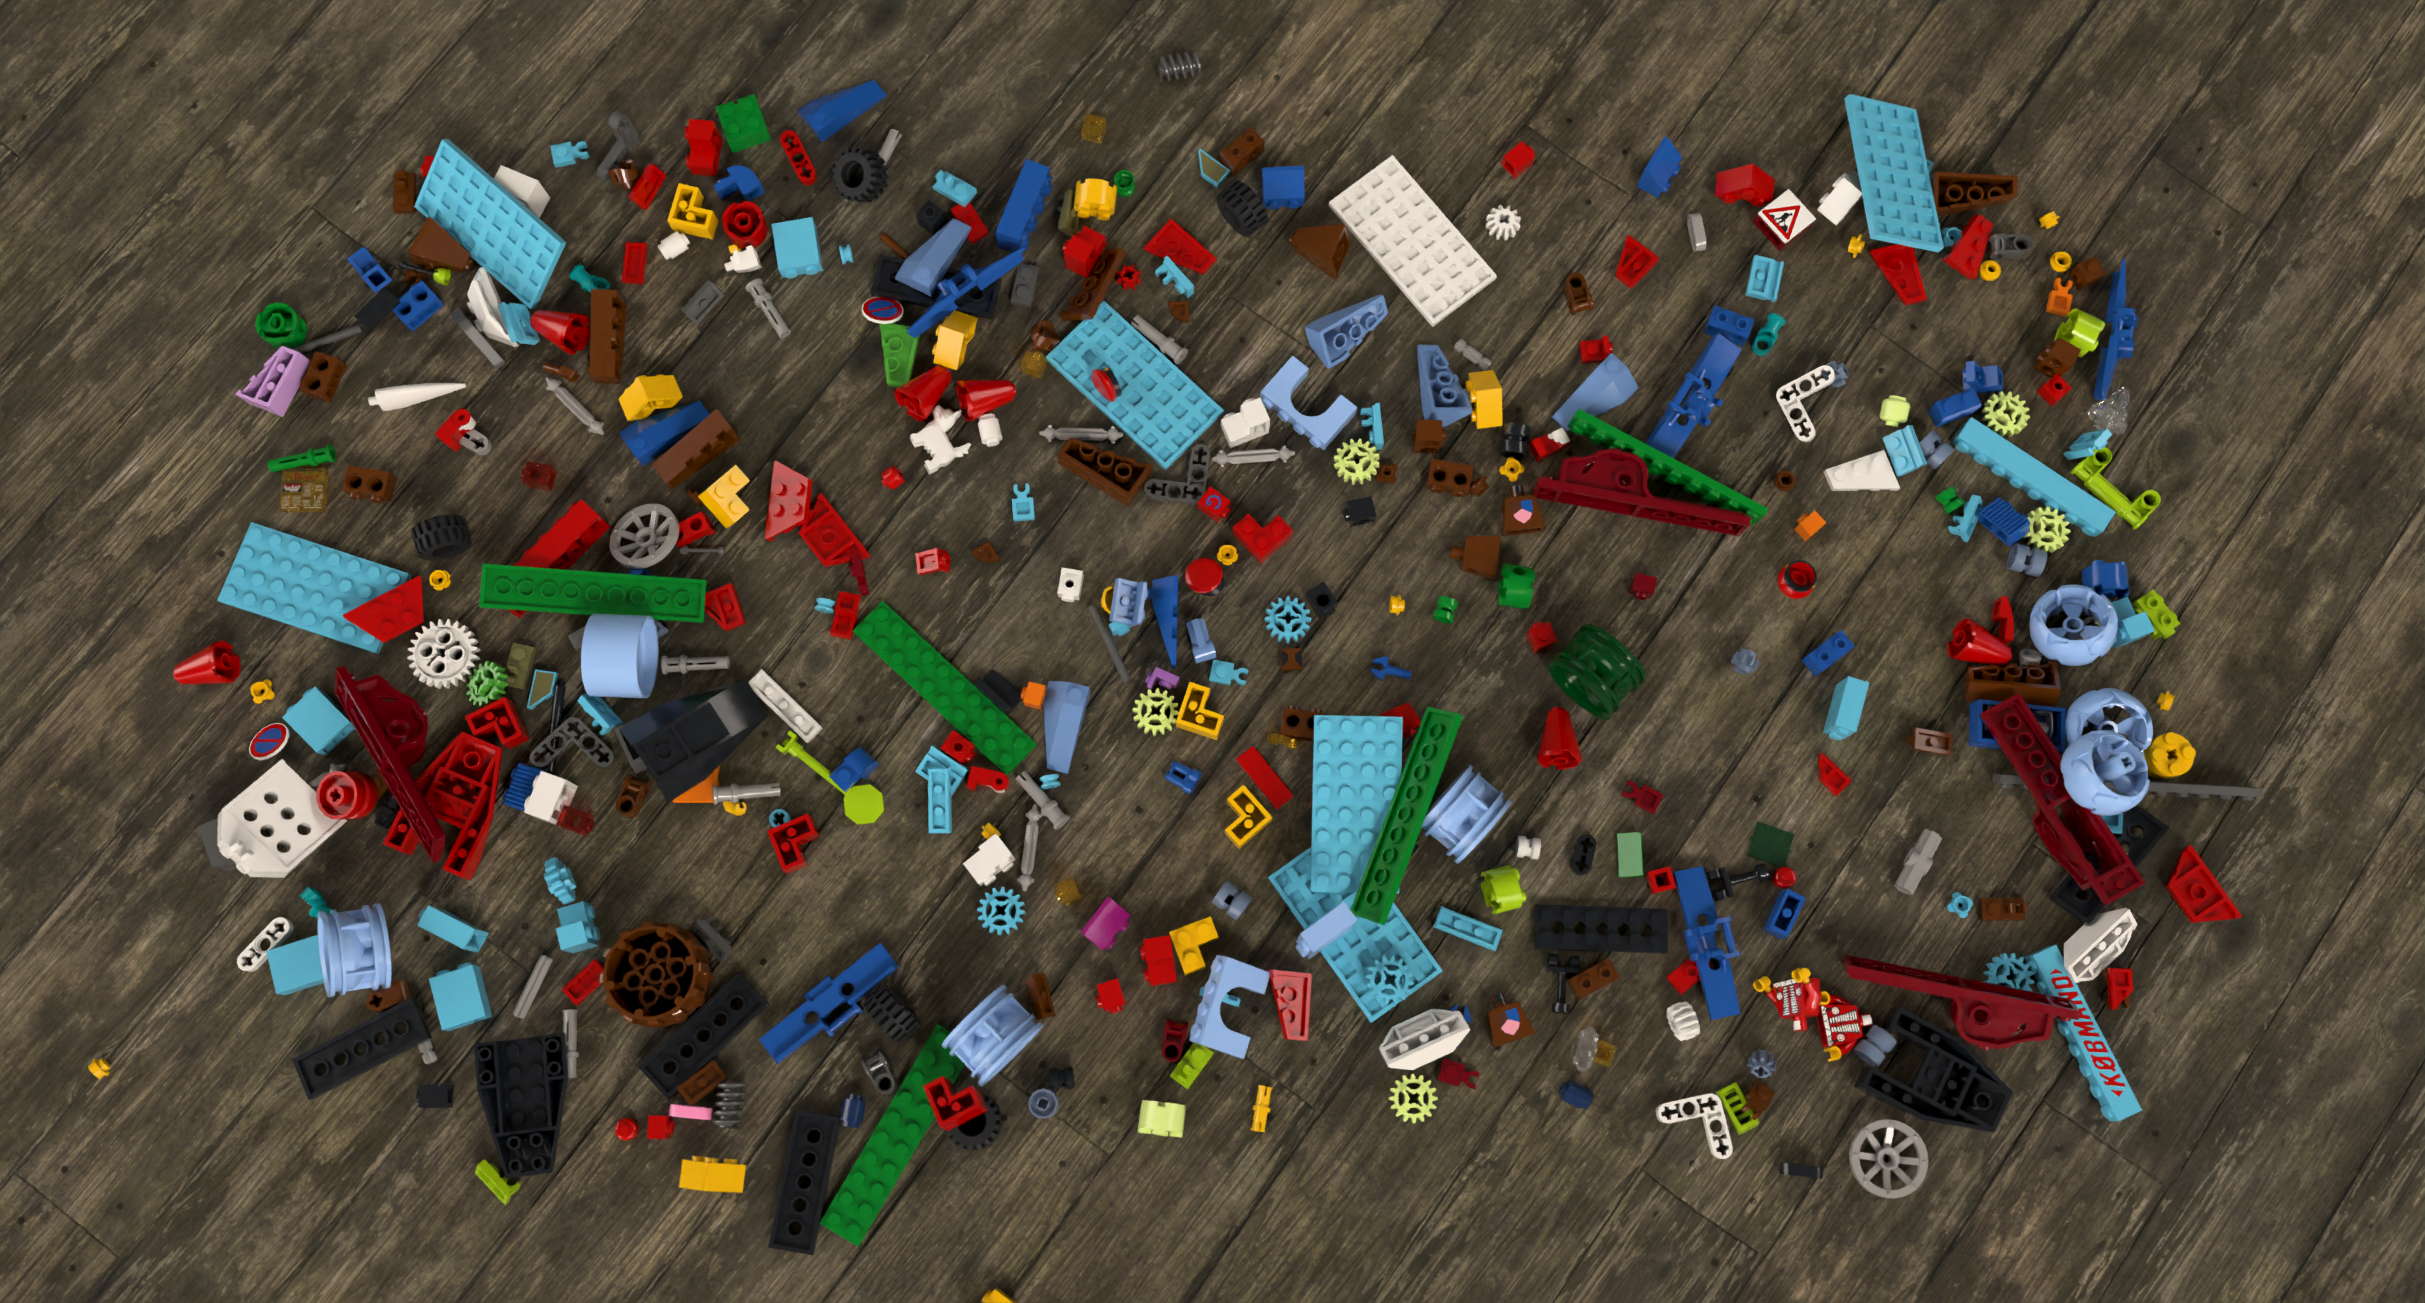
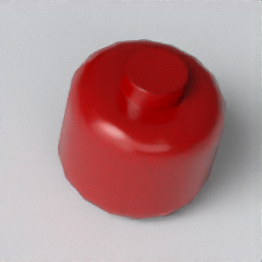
M890 466L881 474L882 484L892 490L905 482L902 472L896 466Z
M1780 867L1773 872L1772 881L1777 888L1787 889L1795 884L1796 874L1789 867Z
M623 1118L615 1125L616 1136L625 1141L637 1137L640 1130L639 1123L633 1118Z

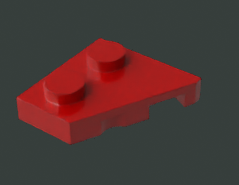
M1628 235L1615 277L1632 289L1659 262V257Z
M729 583L706 593L705 611L725 631H730L747 624L734 584Z

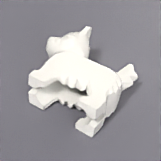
M937 405L932 410L934 419L921 431L910 435L914 448L924 445V449H927V453H930L931 457H933L931 461H924V466L929 475L936 472L940 467L949 465L956 457H963V454L969 453L970 443L953 448L946 435V432L961 416V410L953 412L951 409H943L940 405Z

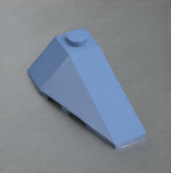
M1063 681L1048 682L1043 706L1047 769L1065 774L1069 773L1091 693L1090 688L1087 686Z

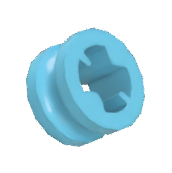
M847 244L846 247L839 246L842 263L846 264L847 261L853 263L850 244Z
M826 598L816 599L818 605L815 606V610L824 613H834L832 606H835V601Z
M1050 774L1040 777V781L1043 782L1041 789H1051L1060 786V782L1057 781L1059 775Z
M782 809L774 810L769 817V822L774 828L781 825L780 823L778 825L775 824L777 821L775 817L778 814L780 816L782 814L785 815L783 818L784 823L791 821L789 814Z

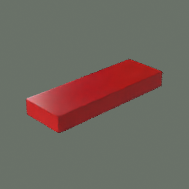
M1254 746L1236 758L1239 765L1276 810L1294 797Z

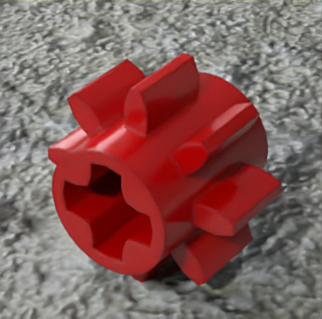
M1124 264L1122 271H1117V276L1119 277L1117 285L1122 284L1124 291L1127 289L1134 291L1136 284L1141 285V279L1138 278L1141 276V271H1136L1134 265L1126 267Z

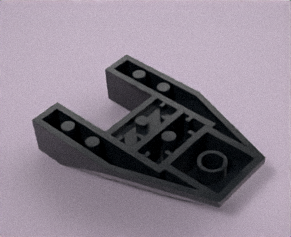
M1901 1007L1891 1008L1882 1028L1925 1050L1926 1054L1910 1087L1873 1067H1863L1854 1088L1921 1120L1995 1133L2013 1091L1960 1038Z

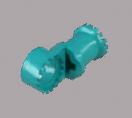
M578 264L575 266V269H572L573 271H570L569 277L573 281L578 282L585 292L589 291L591 293V289L609 290L610 283L606 279L590 275L582 264Z
M1776 313L1768 314L1767 323L1760 329L1752 343V350L1756 355L1765 356L1769 353L1778 337L1777 333L1780 327L1785 324L1786 320L1782 318L1783 316L1779 317V314L1776 315ZM1757 342H1765L1768 348L1766 350L1759 349Z
M308 886L300 894V897L302 899L305 898L304 901H307V904L312 906L309 912L311 917L318 918L319 911H325L326 915L330 914L331 909L326 906L327 903L323 900V895L317 890Z

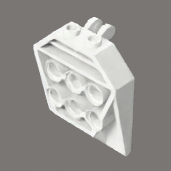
M281 759L218 814L217 846L220 853L228 859L231 858L236 863L237 869L243 874H248L250 877L285 878L344 825L347 820L331 819L325 816L318 807L317 793ZM268 796L273 798L275 803L268 804L264 800V797ZM281 812H287L291 819L286 820L282 818ZM243 815H252L254 817V821L250 822L245 820ZM297 828H304L307 831V835L299 834ZM262 829L268 830V831L270 832L271 836H270V837H264V836H262V834L260 833V830H262ZM277 845L285 846L287 852L281 853L278 851Z

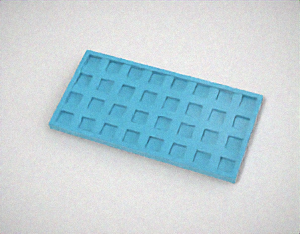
M1849 94L1844 99L1870 239L1940 252L1944 247L1916 109Z
M442 139L414 207L426 218L428 216L433 218L477 263L484 267L528 308H536L565 247L566 241L449 139Z
M1105 301L1099 305L1093 319L1083 320L1045 357L1046 361L1165 471L1224 413V410ZM1109 365L1120 385L1122 395L1113 402L1107 401L1092 382L1091 376L1094 369H1104Z
M251 522L217 601L379 654L383 643L344 619L343 614L410 581L412 575Z
M1314 715L1311 892L1357 893L1402 775L1403 717Z
M1311 847L1268 877L1304 930L1343 902L1351 909L1356 893L1310 891ZM1394 902L1385 926L1355 916L1357 922L1353 924V927L1320 951L1370 1023L1402 1001L1398 997L1397 1004L1389 1000V1003L1385 1005L1383 998L1377 1002L1378 995L1370 996V992L1373 989L1372 987H1366L1370 980L1366 979L1365 976L1371 975L1372 972L1368 968L1369 966L1376 967L1374 964L1375 960L1382 963L1383 956L1387 958V961H1390L1391 956H1394L1395 962L1403 959L1402 966H1410L1406 971L1407 973H1413L1409 981L1414 982V985L1408 986L1411 993H1404L1405 998L1443 972ZM1391 965L1385 966L1388 970L1396 971L1398 969L1397 967ZM1378 971L1375 975L1376 985L1380 982V975L1378 974ZM1385 975V984H1391L1393 986V980L1395 978L1393 976L1388 977L1387 975ZM1403 975L1400 977L1399 985L1401 986V989L1404 986ZM1384 989L1381 991L1386 995H1395L1391 990Z

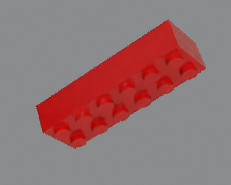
M580 499L570 506L568 512L563 517L558 518L554 522L553 527L547 533L539 537L538 542L532 548L527 549L523 553L522 558L516 564L511 566L568 570L610 526ZM508 610L519 619L527 612Z

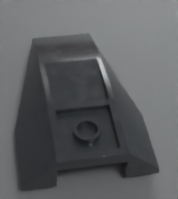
M741 679L658 705L620 728V731L631 748L635 749L655 780L662 796L669 803L706 780L769 714L747 680Z
M565 1033L474 1044L477 1091L506 1179L553 1173L569 1079Z

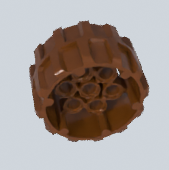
M652 920L644 921L640 927L621 931L619 933L621 938L611 949H605L603 957L606 958L604 970L598 977L599 983L604 984L608 995L605 1002L609 1008L616 1009L624 1017V1020L629 1023L651 1028H663L675 1023L683 1024L689 1019V1014L698 1006H703L708 1001L705 994L709 982H714L715 974L711 973L708 958L711 957L709 949L704 947L690 930L672 923H661ZM656 935L662 937L661 942L655 943L652 946L651 952L641 949L639 946L641 942ZM680 939L687 947L691 956H688L686 959L675 957L676 951L670 945L671 941L676 942ZM666 947L668 954L665 958L661 959L659 951L661 948ZM644 953L646 961L644 964L639 965L637 959L639 955ZM629 956V963L634 969L624 975L622 982L623 968ZM682 962L683 971L677 974L674 969L675 965ZM691 968H693L692 983L688 993L684 996L686 989L681 979L686 978L691 973ZM656 969H660L662 976L659 980L655 981L653 973ZM638 975L640 983L637 987H633L631 980L634 976ZM672 984H676L678 988L677 993L670 996L669 987ZM629 990L639 992L638 998L640 1003L644 1005L643 1009L636 1010L627 1000L625 993L629 992ZM650 991H654L656 998L653 1002L649 1003L647 995ZM664 998L674 1000L677 1006L661 1015L652 1011L653 1007L662 1004Z

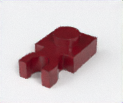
M860 556L852 557L853 564L849 565L852 577L857 579L859 593H861V596L870 595L863 560Z
M1628 780L1626 785L1632 788V793L1623 791L1621 796L1627 799H1635L1634 806L1652 815L1655 814L1664 794L1646 785H1643L1640 789L1634 782Z
M1444 1058L1437 1080L1459 1087L1460 1082H1463L1468 1088L1475 1089L1476 1085L1469 1082V1077L1471 1075L1479 1077L1480 1073L1476 1071L1465 1072V1065Z

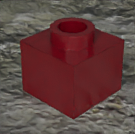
M1636 573L1632 578L1629 594L1634 595L1636 599L1640 600L1650 599L1655 591L1657 577Z

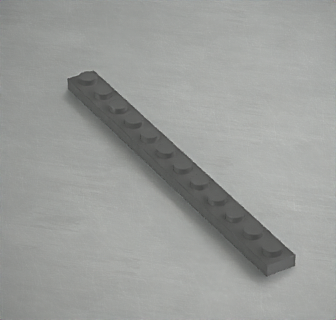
M1993 773V782L2000 783V787L2014 788V784H2022V788L2027 789L2018 774ZM2149 781L2148 791H2152V795L2166 796V792H2174V796L2188 797V793H2194L2197 798H2210V794L2217 795L2218 799H2232L2233 795L2239 796V800L2253 801V797H2262L2263 788L2250 786ZM2103 782L2106 787L2118 794V791L2111 782Z

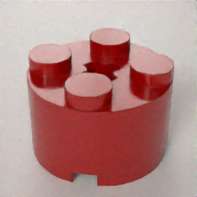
M749 201L731 204L722 216L723 228L731 243L741 249H746L750 245L755 248L761 245L767 237L769 227L760 208Z

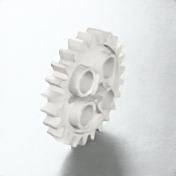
M439 619L438 625L431 621L429 629L422 626L424 633H415L418 640H411L415 646L408 648L413 655L407 657V659L414 661L409 667L416 669L413 674L417 677L420 676L419 680L421 682H426V685L430 687L435 684V687L441 689L443 684L445 688L449 689L450 683L457 687L459 679L466 682L464 675H473L470 668H477L473 662L474 660H480L475 653L481 651V649L475 647L479 641L472 639L475 634L471 631L468 632L469 628L467 626L461 627L462 624L458 621L453 624V621L450 619L445 624L443 620ZM450 635V640L444 644V638ZM432 648V654L426 657V651ZM462 651V657L456 660V654ZM444 664L443 672L438 673V668Z

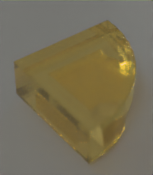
M1268 734V743L1274 745L1282 744L1287 746L1286 748H1297L1298 741L1282 734Z

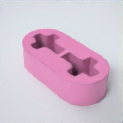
M670 1104L669 1116L711 1120L713 1108Z

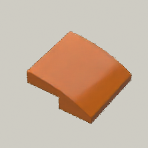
M720 765L706 780L673 799V803H713L712 785L720 787L718 780Z

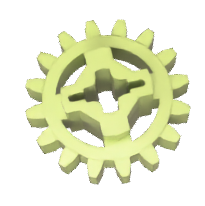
M2003 391L1997 394V396L1994 394L1989 398L1990 400L1984 403L1985 408L1981 410V413L1986 415L1982 418V421H1987L1986 427H1992V431L1995 433L1998 431L2001 437L2005 434L2008 437H2011L2014 433L2018 434L2027 426L2025 421L2030 418V416L2025 414L2029 411V408L2023 407L2026 401L2020 402L2018 400L2020 395L2012 397V392L2010 391L2006 395H2004ZM1995 404H1997V406L1995 407L1996 411L1993 412V408Z
M1350 439V445H1347L1345 442L1342 443L1343 450L1337 448L1338 455L1334 456V461L1337 462L1334 464V468L1338 470V476L1344 475V482L1351 479L1352 485L1355 484L1356 480H1359L1360 484H1363V479L1365 478L1370 481V474L1376 475L1377 470L1375 468L1380 466L1377 461L1379 460V454H1374L1376 452L1375 446L1369 448L1370 442L1367 441L1365 444H1362L1361 439L1358 440V443H1354L1353 439Z
M2039 507L2035 512L2031 511L2027 517L2030 522L2029 532L2022 537L2029 539L2027 546L2033 544L2034 548H2041V550L2046 552L2049 550L2051 553L2063 547V543L2069 539L2065 535L2071 532V530L2065 528L2069 522H2063L2062 520L2065 515L2058 516L2057 509L2050 512V507H2046L2043 510Z
M1159 688L1156 689L1155 693L1148 689L1147 696L1141 693L1140 697L1142 700H1135L1138 708H1133V713L1138 715L1134 716L1133 719L1134 721H1140L1137 725L1139 729L1143 726L1145 727V734L1151 730L1153 736H1156L1157 731L1164 735V729L1167 728L1171 731L1172 727L1170 724H1176L1174 717L1178 716L1179 711L1174 709L1178 708L1179 705L1178 703H1172L1175 699L1174 696L1167 697L1168 691L1165 690L1163 694H1160ZM1152 699H1161V701L1155 702ZM1145 705L1147 713L1142 717L1141 712ZM1170 707L1171 713L1169 719H1167L1165 711ZM1152 709H1160V715L1154 714L1152 716ZM1152 722L1159 723L1160 725L1154 726L1150 724Z
M1411 1074L1409 1080L1405 1075L1402 1076V1083L1396 1080L1397 1088H1390L1394 1096L1388 1097V1100L1394 1101L1390 1108L1398 1110L1395 1116L1398 1117L1402 1114L1404 1122L1411 1118L1412 1123L1416 1122V1118L1423 1122V1115L1431 1117L1430 1108L1436 1109L1432 1102L1438 1100V1097L1432 1096L1436 1088L1430 1089L1428 1087L1431 1081L1428 1080L1424 1083L1423 1076L1420 1075L1418 1079H1415V1074ZM1409 1083H1416L1420 1086L1416 1089H1410L1406 1085ZM1399 1092L1403 1095V1103L1401 1105L1398 1101ZM1425 1092L1428 1096L1427 1105L1423 1102V1094ZM1408 1093H1410V1094H1412V1095H1413V1094H1417V1095H1418V1096L1416 1097V1100L1418 1101V1102H1417L1418 1104H1416V1103H1411V1104H1410V1103L1408 1102V1101L1410 1100V1097L1408 1096V1095H1409ZM1410 1108H1416L1420 1113L1410 1114L1407 1111Z

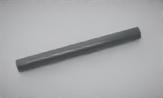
M358 324L291 349L302 354L361 333L363 329Z
M1096 604L1089 606L1090 614L1123 683L1130 682V675Z

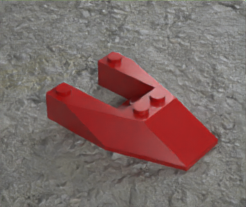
M461 732L415 782L436 818L462 828L442 870L471 881L481 861L493 820L503 749ZM400 808L383 844L412 856L419 839Z

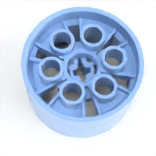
M596 613L590 616L584 630L581 649L582 679L584 688L589 696L648 698L651 695L657 676L659 654L657 628L651 616Z

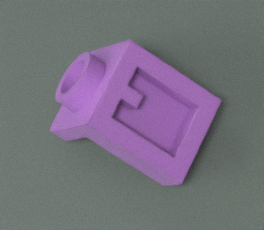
M1156 667L1154 672H1149L1145 683L1148 684L1147 690L1150 689L1151 691L1156 681H1159V685L1170 690L1171 687L1177 689L1180 677Z

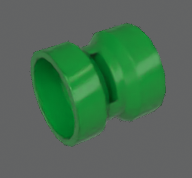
M1128 170L1117 172L1114 177L1117 194L1125 198L1131 196L1135 191L1134 175Z
M1954 486L1949 487L1935 497L1938 503H1942L1944 506L1943 510L1947 515L1965 504L1964 500L1957 496V490Z
M1439 596L1437 599L1438 607L1434 610L1432 618L1447 624L1453 623V612L1457 609L1459 602L1450 597Z

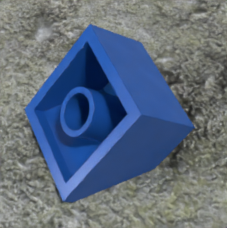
M1666 136L1647 164L1637 187L1659 198L1662 192H1667L1672 183L1669 181L1671 176L1676 177L1682 167L1679 165L1682 156Z
M1304 166L1262 168V202L1265 208L1275 210L1280 207L1294 209L1304 206Z

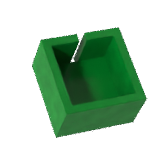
M755 94L737 99V104L731 101L716 106L727 142L733 153L771 141Z

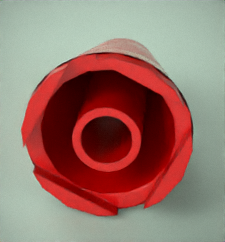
M537 310L531 315L530 323L532 329L568 354L575 355L576 351H582L589 342L591 330L588 329V323H590V320L583 314Z
M937 365L899 386L894 392L895 399L900 407L904 405L908 409L906 413L910 417L923 422L929 417L951 382V373L946 367Z
M959 380L956 382L959 384L956 386L959 407L963 408L966 414H962L966 422L973 421L1013 401L1014 396H1016L1015 385L1010 383L1009 380Z
M1963 619L1956 625L1951 633L1954 636L1953 641H1948L1947 645L1949 657L1955 660L2004 666L2012 659L2011 648L1971 619Z
M217 641L178 663L174 668L173 676L175 680L183 685L232 683L235 681V678L240 676V659L238 655H233L231 649L234 648L226 641Z
M1554 707L1547 714L1538 753V763L1540 766L1549 769L1550 765H1556V769H1570L1578 766L1579 761H1582L1581 752L1569 711L1563 707Z

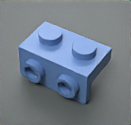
M1121 578L1115 579L1109 621L1129 626H1136L1142 623L1145 617L1144 603L1148 597L1147 582L1138 583Z

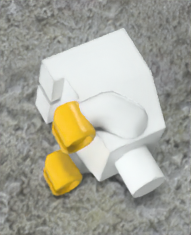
M736 245L728 247L733 256L730 257V262L724 264L727 272L733 269L737 273L752 272L762 268L756 248L752 245L746 247L747 250L742 251Z

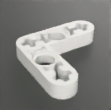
M1820 366L1782 386L1777 391V400L1795 435L1802 442L1813 440L1816 431L1800 400L1833 383L1835 372L1829 366ZM1824 370L1827 373L1831 372L1827 381L1824 378L1818 380L1820 384L1816 386L1815 381L1811 377L1815 375L1816 379L1821 377V372ZM1802 381H1811L1812 387L1809 391H1802L1800 389ZM1794 385L1796 386L1797 391L1801 394L1797 396L1796 393H1793L1790 395L1789 401H1787L1786 399L1781 400V397L1784 396V391H1787L1788 393L1794 391V389L1792 388V386ZM1795 408H1799L1802 411L1801 418L1793 420L1790 417V412ZM1805 419L1807 420V422L1803 423L1805 428H1811L1807 438L1804 435L1800 436L1802 433L1800 425L1795 427V424H1799Z
M1703 1094L1662 1103L1657 1107L1656 1116L1662 1123H1674L1702 1117L1712 1155L1718 1159H1726L1732 1154L1733 1147L1722 1103L1717 1095ZM1709 1097L1711 1101H1715V1105L1712 1106L1713 1110L1710 1107L1700 1108L1699 1104L1708 1102ZM1686 1102H1691L1694 1105V1112L1691 1115H1687L1683 1111V1105ZM1664 1107H1667L1668 1110L1678 1109V1113L1670 1114L1668 1120L1666 1116L1661 1115V1112L1665 1111ZM1715 1119L1722 1125L1718 1133H1714L1710 1129V1123ZM1724 1135V1139L1720 1138L1721 1144L1727 1147V1150L1723 1151L1724 1155L1716 1151V1148L1719 1147L1718 1139L1713 1140V1136Z

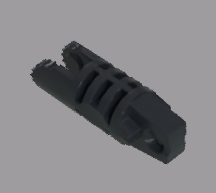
M392 792L381 806L374 821L376 825L383 829H387L394 822L400 810V806Z

